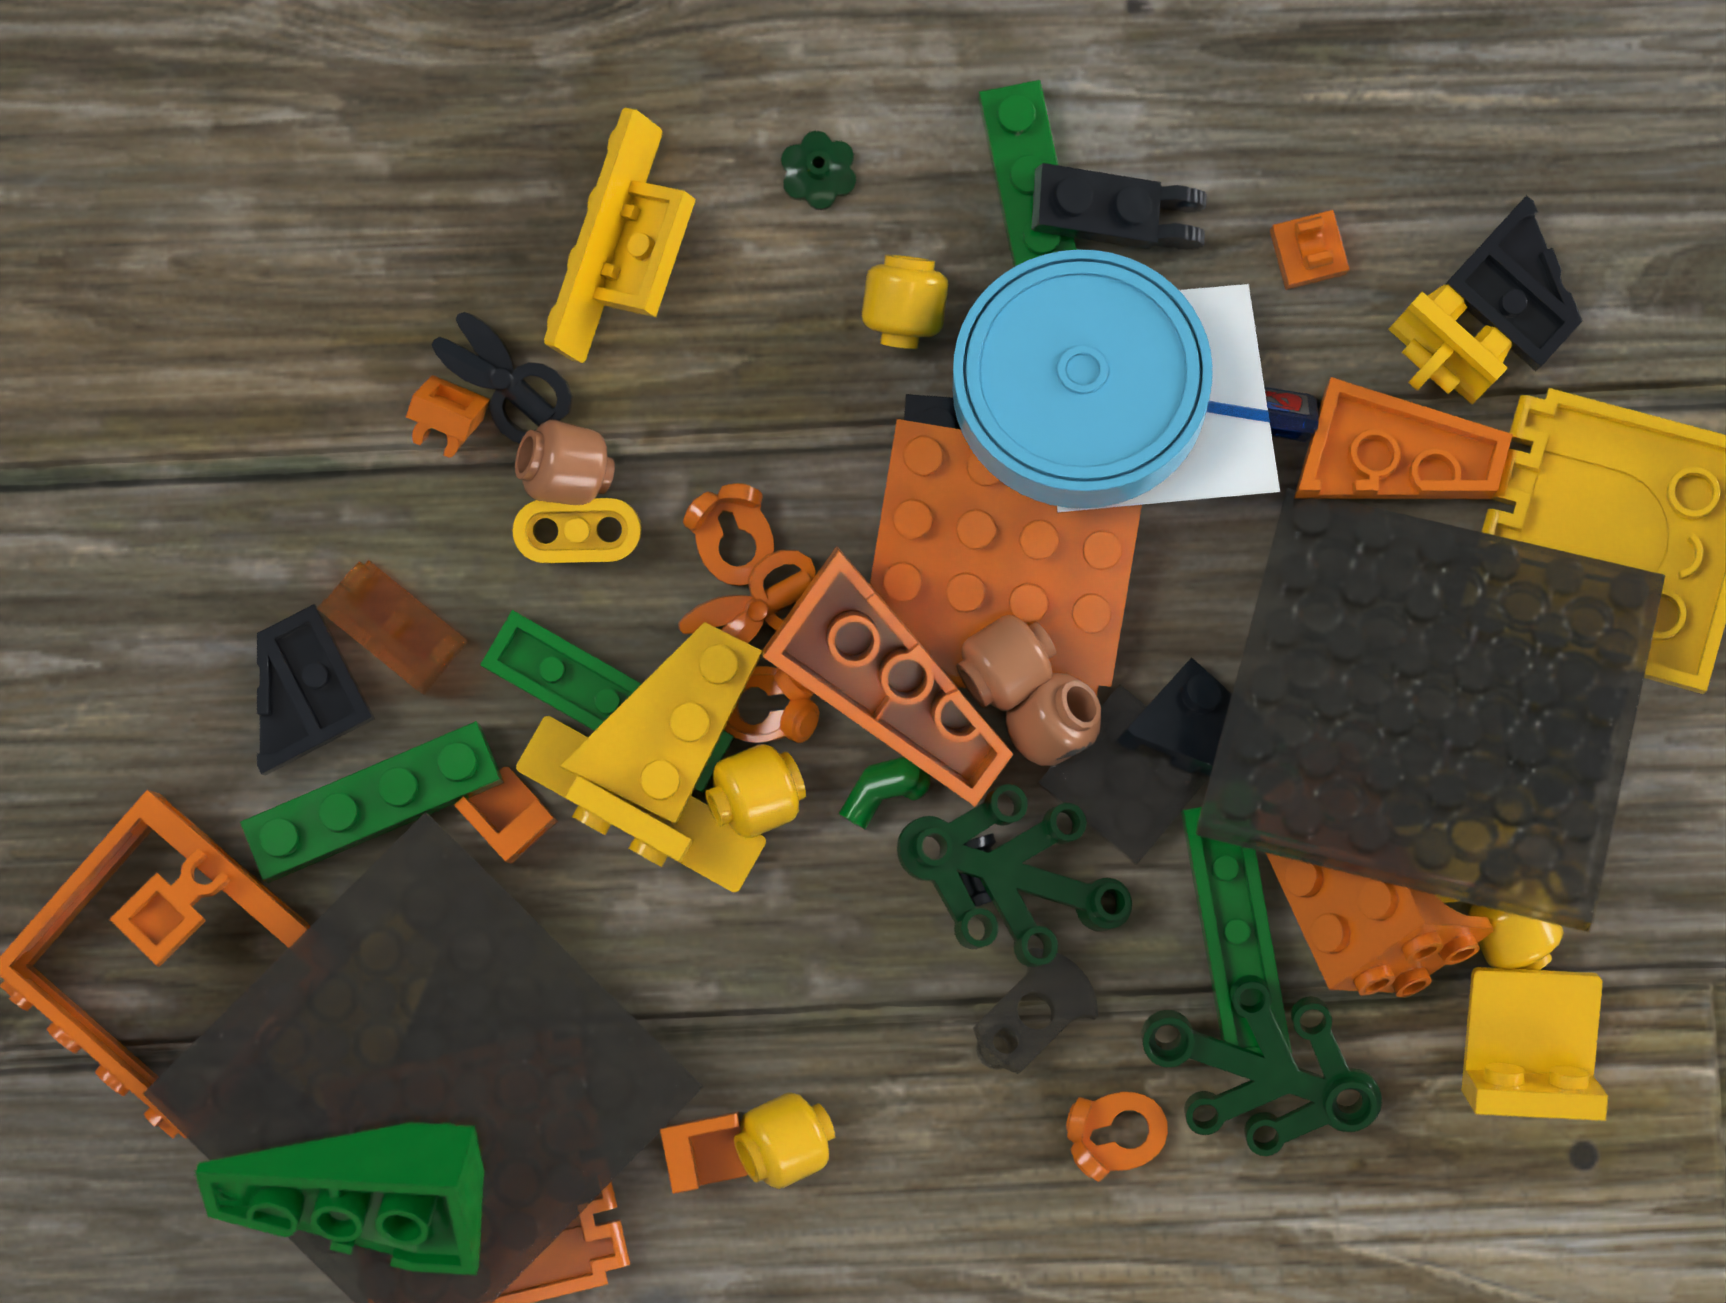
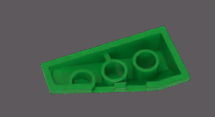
M405 1123L199 1162L197 1165L195 1176L207 1217L284 1238L293 1235L296 1230L304 1231L332 1240L329 1250L351 1255L353 1246L356 1245L393 1255L390 1266L412 1272L477 1275L480 1257L484 1168L475 1126L449 1123Z

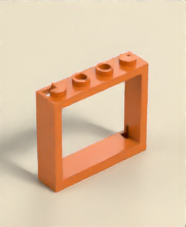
M146 790L0 956V977L4 979L0 987L11 996L9 999L23 1010L29 1011L34 1006L52 1021L47 1031L63 1047L74 1054H77L82 1048L100 1064L95 1070L96 1075L112 1090L122 1096L131 1091L149 1107L143 1115L154 1127L159 1126L172 1139L178 1133L187 1139L199 1135L264 1060L263 1056L348 957L160 793ZM152 830L186 859L199 848L207 858L196 868L211 881L223 871L231 881L222 890L312 968L309 974L193 1106L33 966Z

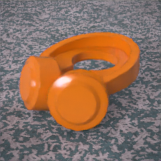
M743 483L724 485L720 488L718 494L708 491L698 496L687 508L683 520L684 526L695 534L698 553L709 572L718 580L735 586L749 585V576L754 566L765 556L774 553L773 534L768 521L760 510L763 497L762 492ZM723 512L733 514L738 529L750 534L756 543L755 556L749 563L743 566L729 565L720 556L719 544L724 533L718 518Z
M756 666L743 693L750 688L757 687L764 690L768 696L784 694L790 702L785 710L770 711L768 717L763 722L752 725L745 722L740 716L738 701L724 730L734 736V738L756 744L770 743L785 737L796 743L807 741L815 731L819 721V708L810 699L814 693L779 668Z
M1118 1092L1105 1095L1094 1101L1079 1097L1069 1111L1066 1130L1068 1139L1074 1143L1070 1149L1074 1162L1086 1176L1099 1182L1110 1171L1131 1170L1151 1161L1165 1145L1168 1135V1123L1162 1108L1153 1099L1135 1092ZM1126 1110L1140 1113L1148 1124L1146 1140L1136 1148L1126 1149L1119 1146L1115 1141L1096 1145L1090 1140L1093 1130L1111 1126L1113 1119L1119 1113Z

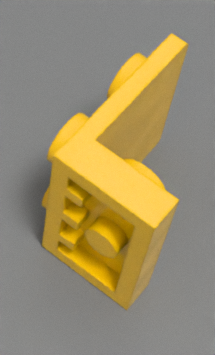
M1476 967L1472 970L1461 1091L1475 1114L1606 1121L1608 1095L1594 1077L1603 984L1601 977L1597 973Z

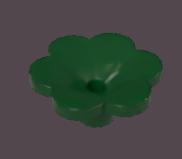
M812 131L804 136L801 144L787 147L781 157L782 167L787 173L783 181V188L786 194L794 200L806 199L807 203L816 210L828 209L833 205L837 196L850 194L856 184V175L851 169L854 160V152L851 146L843 141H831L827 134L822 131ZM821 162L824 166L822 168H815L813 164Z

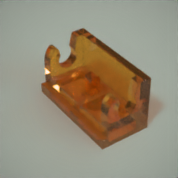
M369 560L365 564L361 561L358 562L329 597L324 599L317 608L423 695L468 642L462 635Z

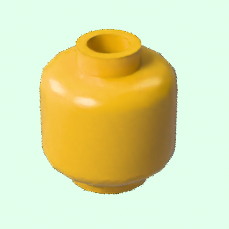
M886 254L884 264H877L868 270L861 316L865 326L871 330L882 332L880 344L898 348L918 349L919 337H931L937 335L942 330L948 280L945 275L934 270V260Z
M759 744L720 760L713 770L714 787L705 791L709 809L716 823L719 826L729 823L738 835L745 838H753L794 820L799 811V801L806 797L804 781L793 757L786 751L779 754L774 747L766 744Z
M1514 874L1497 878L1476 891L1474 895L1476 902L1471 906L1468 915L1487 917L1493 927V932L1478 942L1487 963L1494 968L1540 970L1547 966L1552 960L1550 953L1559 945L1564 933L1543 886L1534 881L1522 880L1520 875Z
M789 1092L746 1112L740 1122L741 1133L734 1136V1144L745 1171L754 1182L758 1183L763 1180L773 1188L782 1189L825 1167L829 1160V1145L827 1141L835 1138V1131L829 1115L821 1104L817 1103L810 1106L802 1096Z

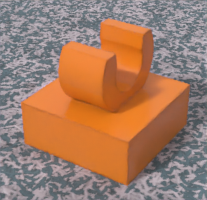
M1333 210L1274 224L1269 230L1286 290L1343 276L1350 270Z
M432 375L413 394L406 418L418 422L412 433L413 443L421 445L428 438L431 428L445 433L448 442L443 456L453 457L463 446L466 439L483 421L490 399Z

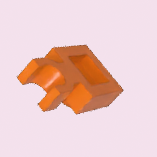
M199 848L184 861L180 877L172 885L160 874L156 873L110 918L158 967L206 921L193 906L201 898L216 895L231 881L223 871L209 884H198L195 881L194 871L196 867L207 858Z

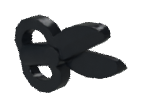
M462 312L457 315L456 322L478 355L446 338L438 337L433 340L432 347L435 354L449 370L471 384L496 390L489 406L492 420L499 431L511 441L520 443L528 430L519 428L507 416L505 411L507 399L538 427L548 420L561 421L570 413L573 395L568 382L557 370L543 363L528 362L514 369L512 356L504 341L490 325L477 316ZM532 375L545 380L555 391L557 396L556 407H553L523 379Z

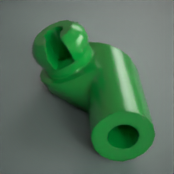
M905 757L869 765L862 772L838 814L865 830L883 799L904 796L912 801H916L922 798L930 788V775Z

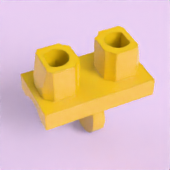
M1442 285L1428 296L1422 291L1388 329L1407 346L1402 353L1419 368V371L1408 383L1418 391L1431 378L1447 394L1455 389L1473 405L1508 368L1503 364V361L1512 347V341L1496 327L1485 325L1475 337L1456 322L1459 316L1467 309L1465 299L1449 285Z

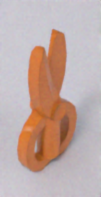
M778 550L765 556L754 566L749 576L751 596L734 594L704 602L683 616L678 622L679 630L683 634H692L704 622L714 627L725 625L721 629L722 631L746 643H749L757 635L764 621L777 630L784 621V618H780L775 613L798 601L815 577L816 570L812 559L797 550ZM785 564H795L801 568L799 572L764 590L763 581L775 568Z

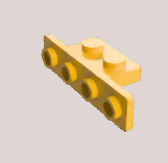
M623 108L617 126L610 134L607 146L608 152L597 185L589 195L588 211L576 245L569 254L567 273L557 302L552 307L547 320V331L544 337L545 345L575 362L584 363L586 361L604 306L652 317L657 316L696 201L695 198L684 190L646 183L662 137V129L636 109Z
M545 716L516 765L518 772L578 805L572 817L606 836L611 825H614L633 836L634 838L628 849L662 867L669 856L733 893L740 891L766 845L764 836L760 834L753 838H745L738 835L729 823L719 826L713 818L709 806L693 796H690L677 824H674L587 781L579 775L561 768L560 765L588 737L551 716Z

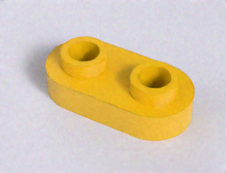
M594 498L591 502L584 505L532 501L525 505L516 515L512 532L518 550L525 557L535 562H613L627 557L635 550L641 538L642 528L638 514L628 503L616 498ZM606 517L617 519L622 527L620 537L614 542L603 540L598 533L599 523ZM541 519H551L558 527V535L551 543H543L535 535V526Z

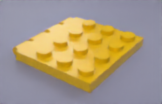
M1551 388L1548 389L1545 400L1529 395H1520L1509 433L1513 434L1511 441L1531 446V451L1529 454L1514 449L1508 450L1498 491L1492 498L1495 501L1515 506L1512 514L1497 509H1487L1474 558L1479 561L1498 566L1497 571L1494 574L1479 569H1470L1458 612L1482 620L1480 633L1705 694L1709 686L1726 624V435Z

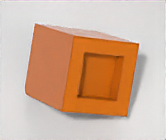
M503 767L499 770L504 782L503 784L470 798L463 796L454 806L503 860L512 864L553 827L558 820L512 769Z
M739 1111L663 1126L660 1129L673 1194L698 1189L701 1185L748 1175L739 1159L734 1144V1136L741 1133Z

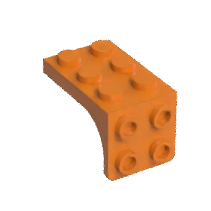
M1338 743L1249 809V816L1329 990L1358 991L1361 996L1377 992L1395 993L1397 997L1413 995L1428 987L1432 982L1430 975L1443 966L1460 963L1475 955L1480 949L1478 942L1493 932V927L1487 917L1469 916L1455 911L1436 897L1418 876L1393 829L1353 745Z

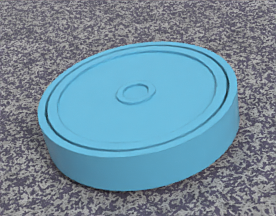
M1078 249L1044 254L1027 260L1001 275L986 288L969 310L961 326L954 352L953 400L957 420L965 440L981 464L993 476L1016 492L1039 502L1066 508H1097L1119 504L1136 498L1162 483L1181 465L1194 447L1201 432L1210 399L1213 372L1211 350L1201 320L1192 305L1170 281L1148 266L1128 257L1097 250Z

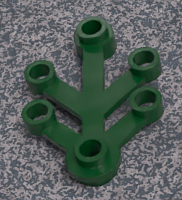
M1005 784L991 790L982 804L949 823L935 816L920 817L908 823L901 831L897 842L899 861L904 870L915 879L931 881L955 922V937L965 948L978 949L990 945L996 939L999 927L996 917L989 910L975 907L959 873L981 880L1015 941L1014 953L1016 958L1027 967H1038L1051 962L1057 954L1058 942L1051 930L1036 925L1018 891L1075 908L1082 924L1093 931H1107L1124 924L1131 914V895L1126 886L1116 879L1101 878L1084 883L1023 864L1026 860L1055 843L1066 844L1077 840L1083 835L1086 829V817L1081 808L1075 804L1063 803L1049 809L1044 815L1043 821L988 853L963 844L994 824L1005 826L1023 818L1027 811L1028 801L1025 793L1015 785ZM1000 794L1009 796L1013 801L1014 811L1011 816H1006L1000 812L997 805ZM1059 813H1065L1072 821V830L1069 835L1062 833L1057 827L1056 819ZM926 837L934 838L940 846V854L936 860L927 857L923 851V841ZM1104 892L1111 893L1116 900L1117 907L1113 914L1107 913L1101 905V897ZM972 917L978 918L984 925L985 933L981 940H976L969 934L968 922ZM1032 935L1037 936L1043 942L1044 952L1040 958H1035L1028 950V940Z
M1246 975L1237 979L1231 988L1230 995L1235 1011L1247 1019L1263 1055L1192 1030L1189 1020L1183 1014L1174 1010H1161L1152 1014L1142 1027L1141 1038L1145 1054L1158 1066L1176 1067L1190 1058L1250 1079V1081L1218 1095L1209 1091H1199L1187 1099L1184 1106L1186 1121L1189 1128L1197 1134H1213L1222 1127L1225 1121L1287 1094L1311 1101L1280 1117H1276L1268 1112H1259L1247 1120L1244 1134L1248 1147L1257 1155L1271 1156L1279 1152L1284 1143L1327 1124L1342 1132H1355L1372 1124L1380 1113L1382 1095L1377 1082L1367 1072L1347 1066L1331 1031V1013L1327 1004L1320 998L1308 996L1298 1000L1292 1008L1291 1020L1297 1034L1306 1040H1310L1324 1076L1297 1067L1270 1009L1272 999L1269 988L1263 979L1255 975ZM1255 988L1263 993L1262 999L1256 1005L1246 1006L1239 1001L1240 995L1246 989ZM1308 1010H1318L1323 1014V1019L1317 1026L1305 1027L1300 1023L1301 1016ZM1165 1025L1174 1026L1179 1030L1177 1038L1169 1043L1160 1042L1155 1037L1157 1030ZM1353 1089L1360 1093L1358 1101L1351 1106H1342L1337 1102L1338 1095L1344 1090ZM1201 1105H1211L1216 1109L1214 1117L1208 1121L1196 1120L1193 1117V1112ZM1262 1126H1271L1276 1130L1274 1138L1268 1142L1256 1141L1253 1138L1254 1132Z

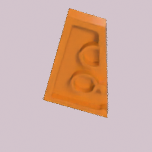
M1331 377L1324 391L1294 499H1492L1498 491L1513 434Z

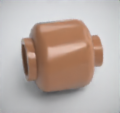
M548 420L541 424L536 431H527L520 442L515 460L516 477L522 480L527 495L538 501L568 505H584L591 502L597 494H605L612 483L615 470L613 458L607 457V445L601 434L591 429L558 420Z
M1005 615L972 635L963 643L961 648L963 661L956 665L965 687L980 706L986 707L991 704L999 710L1008 711L1023 702L1036 688L1052 678V666L1049 659L1056 655V649L1051 638L1039 623L1035 622L1027 626L1021 619L1013 615Z
M1052 673L1053 676L1049 681L1036 688L1027 699L1011 710H1008L1006 714V725L1014 746L1026 759L1040 766H1055L1093 745L1100 733L1101 707L1099 699L1087 684L1067 673Z

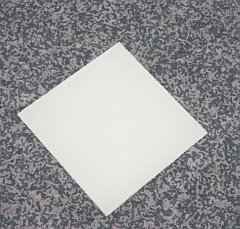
M1249 284L1179 290L1192 305L1201 320L1208 338L1213 365L1212 387L1205 420L1194 447L1181 465L1162 483L1136 498L1119 504L1097 508H1066L1057 506V512L1280 492Z

